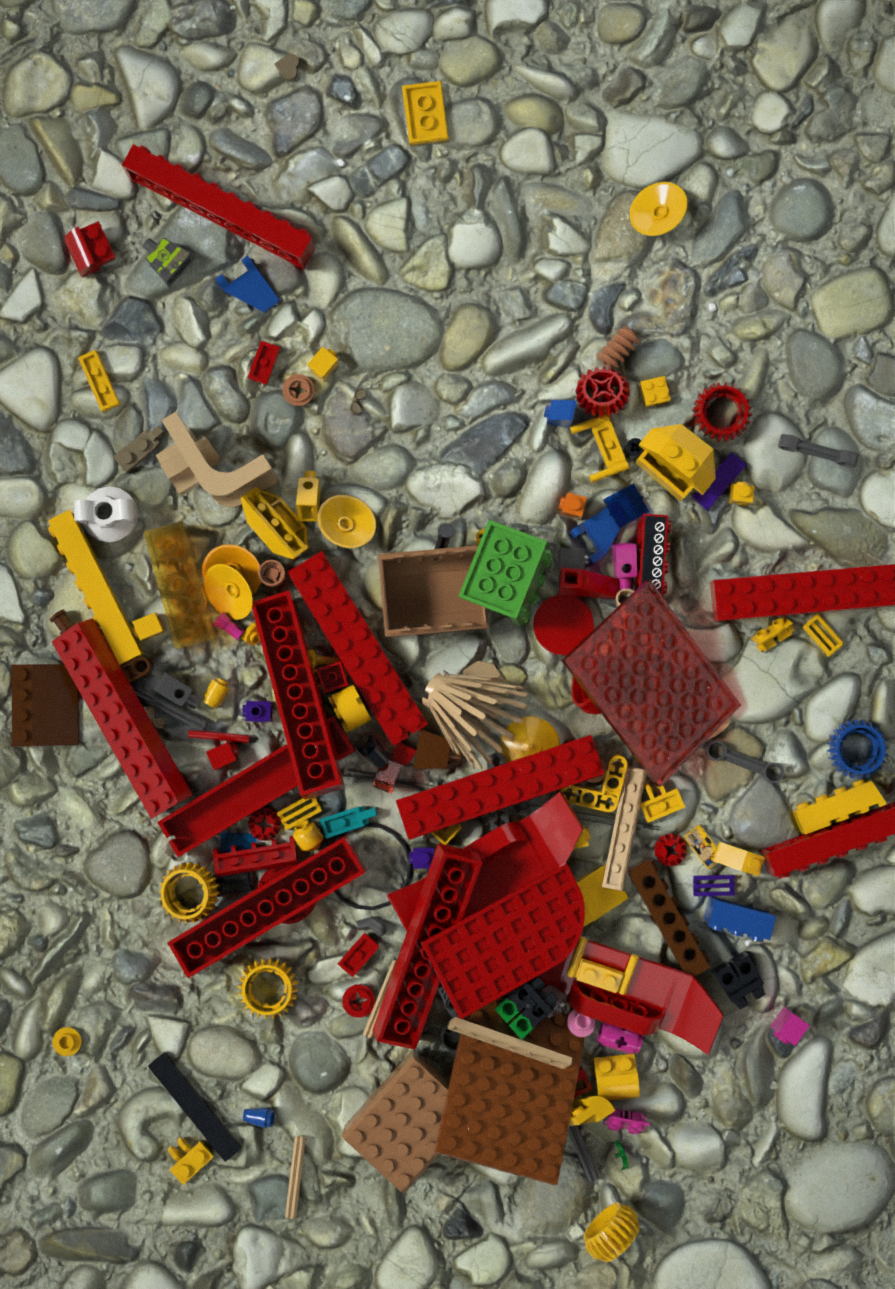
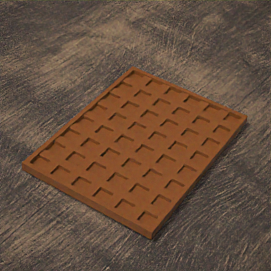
M508 994L485 1005L464 1019L520 1039L509 1026L511 1023H506L495 1010L500 1003L510 996ZM569 1013L556 1014L550 1019L546 1017L523 1040L572 1057L571 1065L565 1069L460 1034L434 1153L553 1186L558 1185L585 1037H577L570 1032L567 1026Z

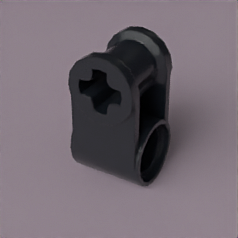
M370 734L368 736L369 739L361 747H358L357 750L379 769L388 763L390 755Z

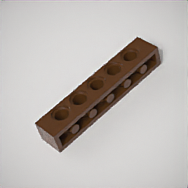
M645 858L629 867L627 873L681 970L695 977L710 968L707 963L710 959L704 950L700 951L697 946L700 942L694 932L690 933L687 926L690 924L685 915L679 914L677 908L680 906L674 896H669L667 890L670 888L665 879L662 878L660 880L657 874L659 868L654 860L650 862L648 858ZM647 876L654 878V883L650 887L644 885V879ZM662 894L664 896L663 903L655 904V896ZM672 912L674 914L673 921L665 922V914ZM678 930L684 932V937L681 940H675L674 938ZM689 948L694 949L693 957L685 958V951Z

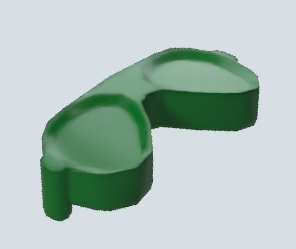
M619 1140L613 1142L620 1152L615 1154V1157H622V1170L628 1169L626 1153Z

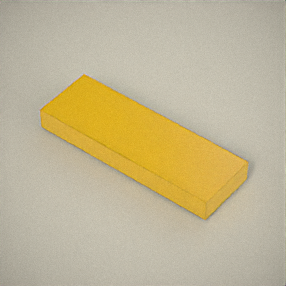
M94 350L78 357L101 412L104 413L120 406V401L98 351Z

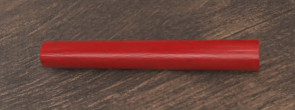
M199 730L188 731V738L249 743L250 735Z

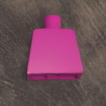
M631 542L612 544L614 577L620 579V589H631L632 577H637L636 544ZM624 564H628V569L626 571H622V566Z

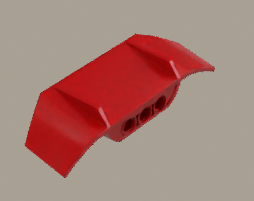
M562 792L557 793L542 807L521 821L503 824L462 848L477 852L483 861L463 919L568 862L584 828ZM426 877L387 894L406 931L411 922Z
M591 940L587 941L582 955V959L624 973L631 957L630 953ZM577 945L564 961L538 975L546 984L542 989L550 984L567 995V1000L571 1007L581 1015L641 1035H652L660 1029L686 1040L707 1055L711 1052L724 1018L721 1010L694 975L642 957L638 959L626 995L578 981L577 978L567 975Z

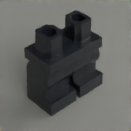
M745 951L729 960L736 973H734L727 962L711 970L728 999L732 1003L734 1002L739 1009H743L749 1004L745 997L746 994L751 992L755 999H760L766 995L762 986L764 982L760 978L750 956Z

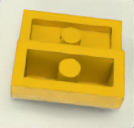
M634 1054L593 1058L597 1096L603 1097L608 1101L640 1097L639 1078Z
M600 1096L573 1100L569 1126L599 1122L614 1112L615 1109L607 1099Z

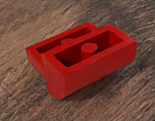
M99 221L81 229L76 227L67 233L64 238L81 277L100 270V266L116 259Z

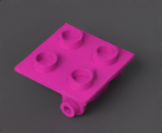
M615 1109L603 1122V1125L608 1126L609 1130L620 1131V1128L627 1129L628 1133L640 1134V1132H644L650 1126V1123L646 1122L647 1116H644L643 1113L632 1112L631 1116V1111H628L627 1118L625 1119V1110L621 1111L620 1117V1109Z

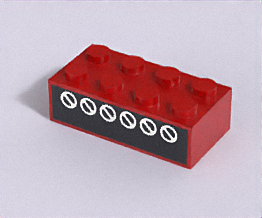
M643 514L639 518L637 577H635L634 587L636 599L659 600L667 593V582H664V576L668 574L669 562L665 561L666 554L670 550V541H667V535L671 531V521H668V515Z

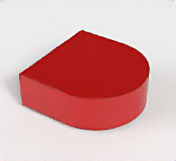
M399 742L393 751V759L399 765H406L411 762L417 750Z

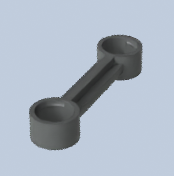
M781 434L778 448L782 450L805 453L831 460L841 466L850 468L856 467L859 457L858 453L852 451L836 450L803 441L796 436Z
M710 741L705 746V755L710 760H724L761 774L767 782L777 783L784 776V769L780 764L774 762L766 764L727 749L721 741ZM718 743L722 747V755L719 758L710 756L709 748L712 744ZM770 765H776L780 771L779 776L774 780L769 779L766 775V769Z

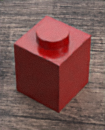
M231 741L206 751L214 770L238 761V755H240L236 744L232 745Z

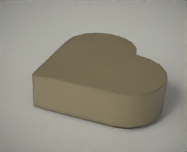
M288 54L274 63L286 81L292 82L297 78L299 59L296 55Z

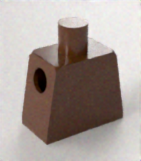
M420 730L414 768L446 769L448 760L460 762L462 752L459 750L460 756L455 750L453 752L446 738Z

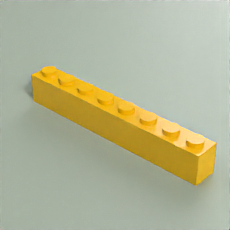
M69 509L48 520L50 524L48 527L49 532L53 538H57L59 542L57 548L62 556H66L68 560L66 566L71 574H75L77 578L75 584L80 592L83 591L86 597L84 602L89 610L92 609L95 615L93 619L97 626L101 627L104 633L102 635L107 644L110 645L119 665L144 656L145 653L138 639L134 636L132 627L80 523L74 521V512Z

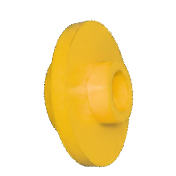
M72 1027L59 1029L52 1040L54 1050L61 1056L74 1055L80 1049L82 1043L80 1033Z

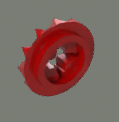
M262 808L254 812L248 822L251 834L254 838L261 841L273 839L281 829L280 817L275 811L268 808ZM266 816L267 823H270L273 826L266 827V830L263 833L262 826H259L256 823L263 822Z
M665 834L655 843V856L663 865L669 867L679 865L685 860L687 853L686 843L678 835ZM675 844L674 850L678 855L670 854L667 856L668 851L664 845L671 847Z
M355 984L345 991L342 1005L350 1016L361 1018L367 1016L373 1010L375 997L372 990L365 985ZM357 992L360 998L367 999L361 1003V1009H359L357 1003L351 1002L356 999Z

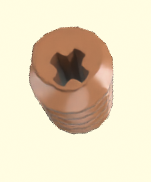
M626 326L617 331L618 335H613V341L607 342V347L604 346L601 349L602 353L598 352L596 355L598 360L608 369L612 366L619 368L617 360L624 362L625 360L622 355L628 357L630 355L627 349L635 350L633 342L638 345L641 343L636 334Z

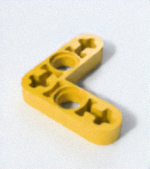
M614 754L610 757L602 790L575 784L560 789V792L563 793L568 788H571L572 793L578 794V790H581L579 801L576 800L577 796L570 795L569 798L566 797L565 793L563 795L569 804L612 812L618 806L627 770V760L622 754ZM617 759H621V763H623V766L619 765L618 773H622L621 776L616 773H610V771H615L613 761L616 762ZM610 778H617L619 780L616 788H610L607 785ZM585 793H592L594 800L586 803L583 800ZM598 795H601L600 799L605 801L608 798H611V801L614 802V804H610L609 807H606L604 802L599 801V805H596L598 801Z

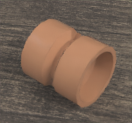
M276 560L265 561L261 564L258 571L259 579L269 588H280L287 581V570Z

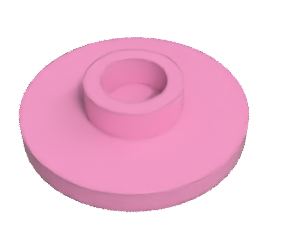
M572 1010L567 1018V1026L573 1035L586 1037L594 1031L595 1019Z

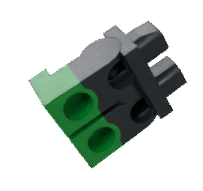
M539 976L530 982L522 984L495 1008L506 1023H511L509 1026L521 1040H524L554 1011L553 1007L559 1000L552 991L544 998L540 995L539 991L546 984Z

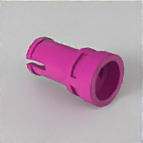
M224 612L214 623L216 627L226 631L236 641L245 632L244 629L231 621V618H228Z

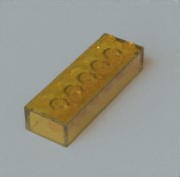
M184 521L144 531L175 650L180 651L218 640L187 524Z

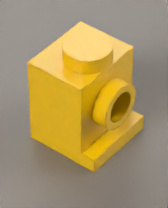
M747 482L731 483L728 504L744 506L752 504L754 486H750Z

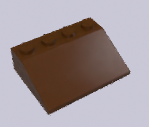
M11 665L12 746L79 745V690L65 665Z

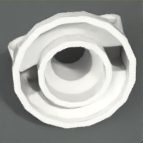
M110 486L99 488L91 493L86 500L74 501V521L83 524L88 533L99 541L108 543L122 541L132 533L137 525L139 515L137 505L131 495L120 488ZM109 503L113 509L112 515L105 520L99 519L97 514L99 507Z

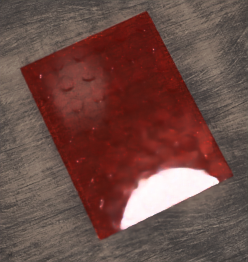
M646 580L561 660L653 783L658 787H661L741 706L740 702L651 580Z

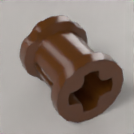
M64 609L58 611L49 619L51 623L54 622L59 628L60 634H63L75 625L66 616Z

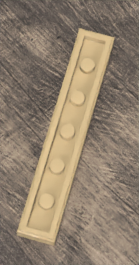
M627 767L602 884L604 888L624 891L647 771L644 769Z
M457 1017L449 1021L448 1029L561 1069L571 1065L572 1057Z

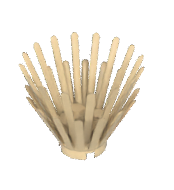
M444 670V675L437 673L428 683L425 692L429 693L428 699L423 697V705L430 708L453 752L455 750L460 756V749L473 769H475V763L482 770L481 763L471 751V745L489 764H492L493 761L479 746V741L474 737L476 734L500 754L504 750L486 735L489 733V729L475 718L507 738L514 739V734L488 719L486 715L495 720L500 715L519 724L523 720L490 704L503 705L506 703L526 709L528 706L525 703L474 688L523 697L529 694L507 689L522 690L526 687L503 684L506 680L498 679L501 676L450 674Z

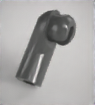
M374 916L356 921L359 931L370 928L378 936H383L386 933L385 923Z

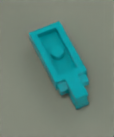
M358 806L321 818L320 822L325 838H329L363 827L369 823L368 818L378 814L376 807L365 810L364 806Z

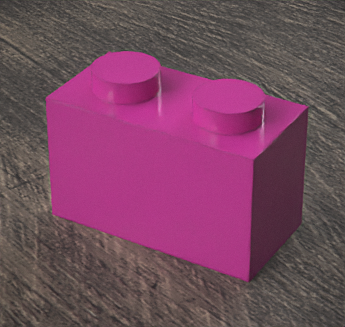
M786 1007L782 1008L770 1025L774 1030L773 1034L786 1045L792 1043L794 1046L797 1045L810 1026Z

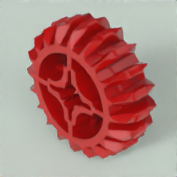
M605 365L602 370H599L596 366L594 372L588 369L587 375L582 374L581 380H578L575 390L577 394L576 401L579 403V407L581 409L584 408L586 414L591 412L593 418L596 414H599L601 419L603 415H607L609 418L611 413L617 415L619 410L625 408V404L629 402L628 397L630 396L629 383L626 382L625 375L621 376L620 370L614 372L613 367L606 370ZM614 386H615V387L618 389V391H619V393H618L617 396L614 394V391H613V387H614ZM588 389L592 390V398L587 394Z

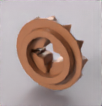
M292 375L283 384V396L288 403L295 407L304 406L311 402L314 395V385L305 375ZM301 383V389L305 392L300 393L297 398L296 392L291 389H297Z

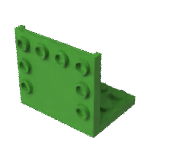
M488 520L458 597L508 616L516 626L523 628L524 623L528 624L530 620L531 605L535 606L539 594H537V590L545 582L546 575H544L546 567L550 568L554 557H552L548 542Z

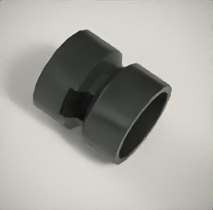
M447 1021L442 1027V1044L450 1051H457L460 1033L449 1030V1021Z

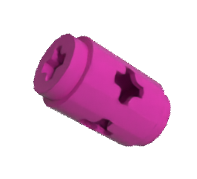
M602 1022L597 1041L602 1046L629 1054H637L642 1045L643 1035Z

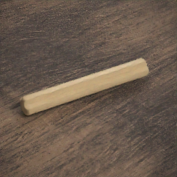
M393 960L363 1032V1035L367 1038L372 1039L374 1037L373 1027L397 960Z
M296 1135L294 1139L285 1218L295 1219L297 1216L306 1137L302 1135Z

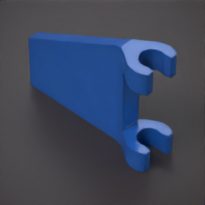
M248 255L241 260L248 271L228 284L222 274L215 278L224 292L262 312H266L280 302Z
M614 502L570 531L573 538L584 532L597 550L588 559L591 565L605 557L626 517L616 502Z

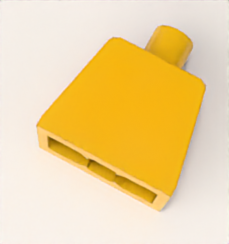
M306 471L304 478L298 479L296 509L299 521L318 522L317 515L320 508L321 489L315 471Z

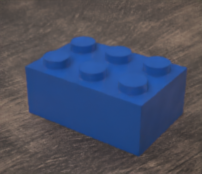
M712 896L708 898L703 920L708 923L707 926L711 927V929L723 932L725 928L733 935L743 937L744 934H747V937L759 942H763L764 939H771L776 916L768 911Z

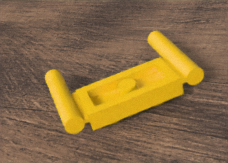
M603 415L602 419L598 416L570 427L572 435L592 428L595 441L607 467L605 470L589 475L591 483L629 469L610 418L607 415Z
M580 937L567 975L577 978L578 981L626 995L639 956L631 954L624 973L582 959L588 939Z

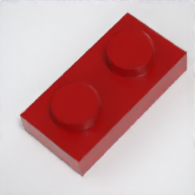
M261 340L247 378L267 386L281 348Z
M364 932L337 964L353 978L380 945Z

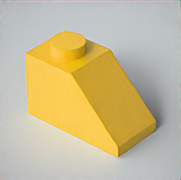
M719 842L713 861L759 877L765 857Z

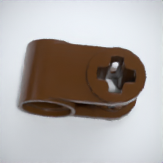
M138 657L120 667L130 685H133L153 672L154 663L149 658ZM142 661L147 663V669L144 672L139 669V664Z

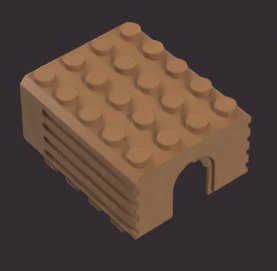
M478 545L378 554L385 637L393 638L488 629L487 608L458 597Z
M412 1049L344 1125L343 1139L402 1193H405L439 1155L434 1153L450 1081L419 1052Z

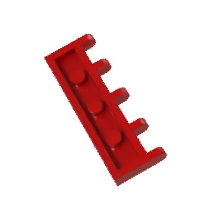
M290 836V842L277 844L275 838L271 839V846L259 848L256 847V842H251L252 849L236 851V846L234 845L231 846V852L219 854L217 848L213 849L215 875L220 877L297 864L295 840L293 836Z

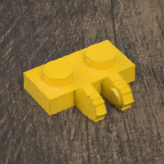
M660 777L656 779L657 787L662 793L654 797L648 782L644 784L650 799L641 802L640 806L647 823L685 808L678 789L675 788L666 792Z
M180 1137L177 1143L187 1152L184 1156L175 1147L170 1146L168 1148L169 1154L177 1161L170 1168V1171L182 1185L214 1157V1153L202 1140L192 1148L183 1137Z

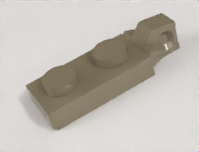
M157 426L152 431L147 429L113 456V458L128 473L158 448L157 446L160 444L158 440L165 435V432L160 426Z

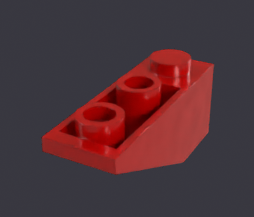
M561 568L558 575V595L616 599L619 591V579L591 571Z

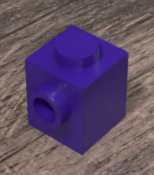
M246 701V705H243L242 716L246 717L245 721L272 722L273 702Z
M414 846L413 851H409V864H413V869L430 868L434 856V846Z

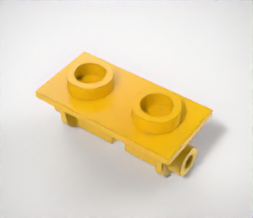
M782 617L774 620L772 625L757 631L750 639L757 644L756 647L759 652H766L777 645L774 640L775 637L781 642L791 636L795 630L792 626L793 623L787 618Z

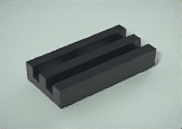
M250 871L216 877L217 879L245 875L246 877L216 883L219 884L218 887L247 883V886L218 891L220 894L217 896L252 890Z

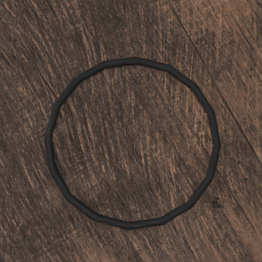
M365 824V826L363 827L381 828L382 830L394 835V837L403 846L408 860L407 878L402 888L406 887L411 878L412 864H409V851L407 845L399 837V835L391 829L381 824ZM348 832L341 833L334 839L333 843L342 838ZM337 890L334 891L340 901L355 909L376 910L391 904L388 901L373 907L356 905L344 899Z

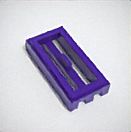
M693 875V896H735V875ZM729 879V883L697 884V880ZM698 888H729V891H698Z

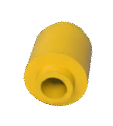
M220 677L217 680L212 679L203 695V702L217 709L231 689L228 687L229 682Z

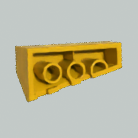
M862 778L852 782L853 786L846 788L842 786L834 789V794L829 796L822 794L815 797L816 801L808 804V801L797 804V809L792 810L800 832L808 834L832 825L831 821L840 822L851 817L850 814L853 812L854 814L870 811L869 806L879 805L881 807L887 805L886 801L872 781Z

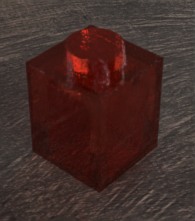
M389 759L384 767L378 769L373 787L392 794L401 775L402 765L396 760Z

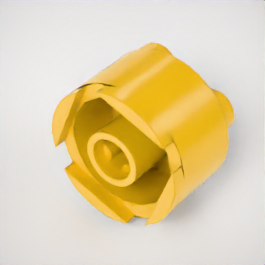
M354 685L348 686L328 697L346 733L372 720Z

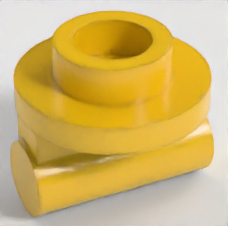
M254 622L240 636L242 640L251 646L260 642L258 629Z

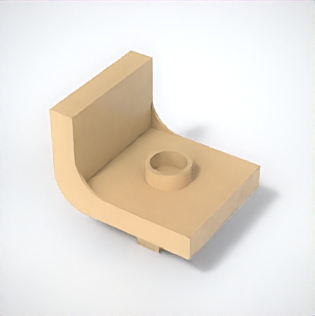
M177 412L162 420L175 444L156 454V457L168 479L181 496L201 485L220 505L238 507L242 505L241 496L253 488L258 487L262 491H266L280 482L263 454L235 471L227 473L216 471L213 466L221 460L206 436L197 441L189 426Z

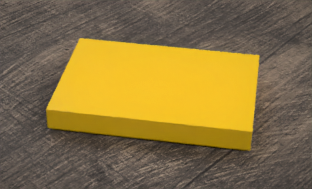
M441 81L403 85L402 92L409 146L449 141Z

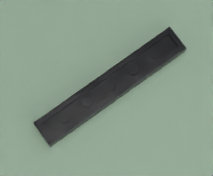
M165 1051L148 1065L149 1069L224 1162L242 1148Z

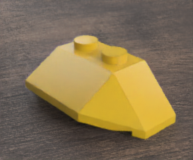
M682 424L652 428L639 443L641 448L701 495L706 492L716 479L713 448Z
M258 487L241 496L240 499L248 525L274 554L295 559L309 548L307 543V527L302 521L298 520V516L280 496L262 491Z

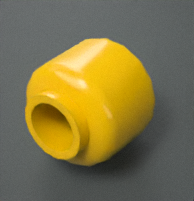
M305 820L295 826L293 838L302 851L310 850L312 852L321 846L323 834L316 823Z

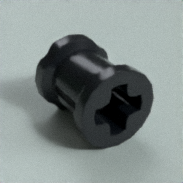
M632 438L625 446V455L629 459H637L643 453L644 449L639 446L642 440ZM638 446L637 451L632 452L630 450L632 447Z

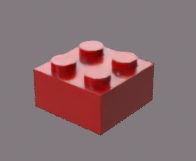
M341 661L316 669L324 693L349 686Z

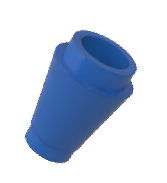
M270 1108L244 1110V1122L265 1129L273 1126L274 1110H270Z

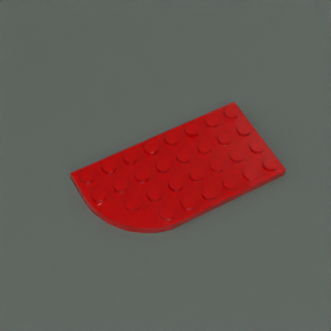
M564 863L422 941L421 945L459 1019H463L564 961L577 945L583 931L585 920L584 898L568 864Z

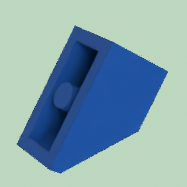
M551 400L550 406L546 405L544 417L547 418L546 424L570 429L577 401Z

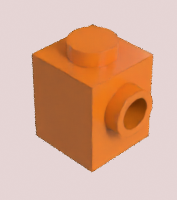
M567 492L566 496L561 497L559 509H562L561 515L580 520L587 497Z

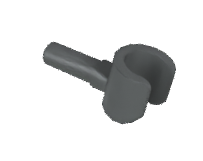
M620 596L618 601L621 605L627 606L629 598ZM600 598V603L617 606L614 599Z

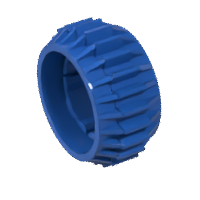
M854 719L852 723L845 721V725L839 724V730L833 729L835 734L829 735L831 742H827L830 749L826 750V752H830L831 755L828 759L833 760L831 766H837V772L843 771V776L849 775L853 779L855 776L857 779H862L863 776L869 778L870 773L876 774V769H882L880 765L881 763H886L884 757L888 756L885 753L886 749L889 748L885 746L887 739L882 737L884 733L878 732V726L872 727V722L866 724L865 720L858 722L857 719ZM854 732L865 733V736L871 740L873 745V758H870L862 766L850 765L842 755L841 748L843 742L841 741L846 740L847 736Z

